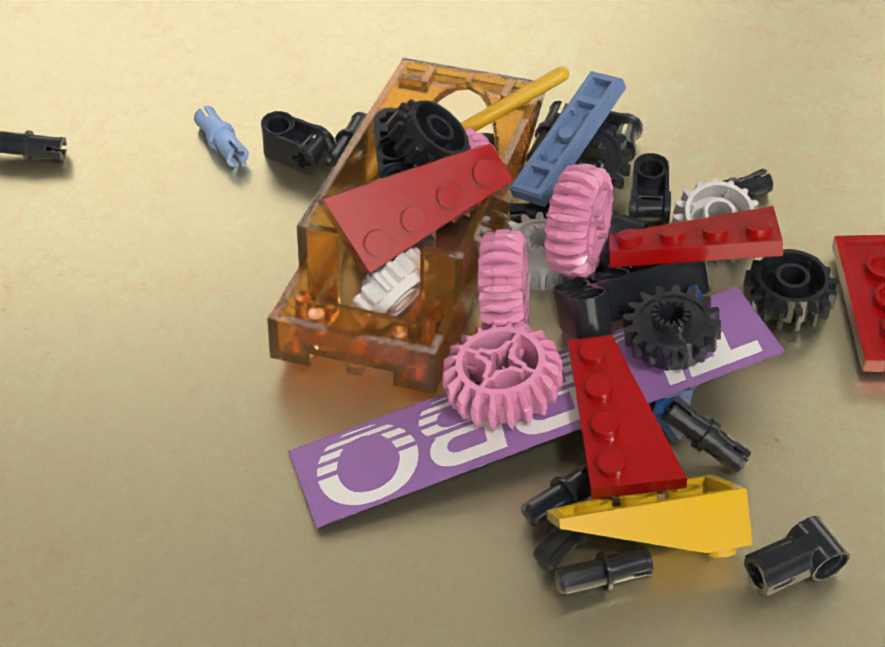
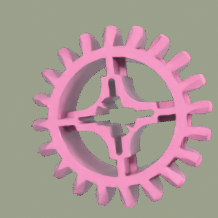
M589 164L568 165L559 175L558 183L553 187V196L549 200L550 207L546 214L547 224L544 229L546 232L544 242L546 248L545 257L549 268L554 270V272L563 274V276L586 278L588 275L593 274L600 264L601 255L604 252L606 241H608L609 229L611 228L612 203L614 200L611 177L605 169L596 168L595 165Z
M499 229L496 232H486L480 241L478 305L480 308L482 330L490 329L493 322L498 327H505L509 322L514 324L516 328H520L526 323L529 324V257L526 239L521 231Z
M493 322L491 328L486 330L476 326L473 336L461 335L460 345L450 346L449 357L444 359L442 383L449 404H451L452 409H457L462 420L471 418L476 427L489 422L494 431L499 424L507 423L513 430L516 421L523 420L530 425L533 418L532 414L545 416L546 409L548 408L547 405L556 404L558 391L562 390L561 386L563 385L562 359L559 357L553 340H547L542 330L532 332L528 323L520 328H516L510 322L505 327H498ZM471 380L479 382V386L473 383Z

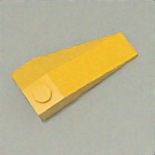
M713 474L688 477L687 488L624 495L619 497L620 502L612 504L610 499H591L546 510L548 521L560 529L703 552L713 558L733 556L737 553L736 548L753 545L747 488Z

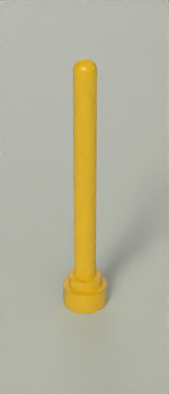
M564 66L557 67L461 122L465 130L471 127L474 132L482 129L566 81L569 78V70Z

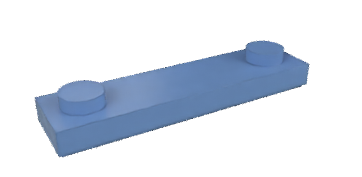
M593 71L588 74L510 186L509 190L513 197L543 207L547 205L553 196V187L558 183L559 175L568 165L572 166L575 164L627 88L622 78Z

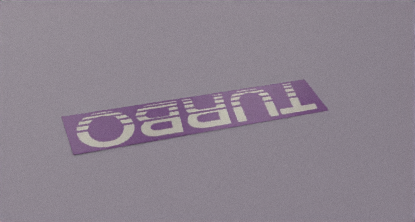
M737 286L710 296L711 307H718L720 310L721 339L717 340V350L715 353L708 352L705 356V362H698L688 367V369L664 371L653 366H646V362L641 358L635 359L632 356V347L625 346L623 328L614 331L612 336L648 403L785 352ZM569 348L558 351L563 365V385L561 386L562 390L558 391L556 404L547 405L548 408L546 409L545 416L532 414L533 418L530 425L523 420L516 421L513 430L507 423L499 424L495 431L489 425V422L476 427L471 418L462 420L457 409H452L451 404L448 402L447 394L444 393L289 450L290 458L316 527H321L581 429Z

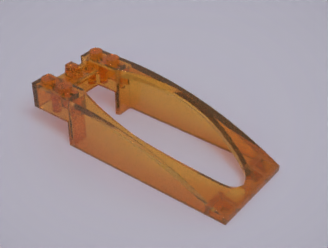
M402 58L297 224L299 267L267 318L270 358L311 367L316 356L344 361L346 363V372L358 376L364 375L366 366L393 372L394 386L435 395L443 377L444 359L449 357L450 346L458 344L479 294L478 259L480 241L486 232H496V230L504 228L509 213V203H512L514 198L509 188L524 167L545 93L491 123L494 148L513 180L481 201L457 252L427 246L420 250V292L407 318L340 304V277L346 246L338 235V228L333 227L317 199L378 179L373 125L374 116L378 111L389 107L398 108L402 102L407 103L410 99H413L415 102L429 100L438 103L446 96L462 90H470L478 94L486 106L489 107L535 80Z

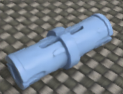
M203 106L209 115L208 117L199 108L194 114V122L205 133L210 147L218 150L229 166H239L233 156H236L240 163L244 164L248 159L249 151L237 139L232 125L228 122H223L213 107Z

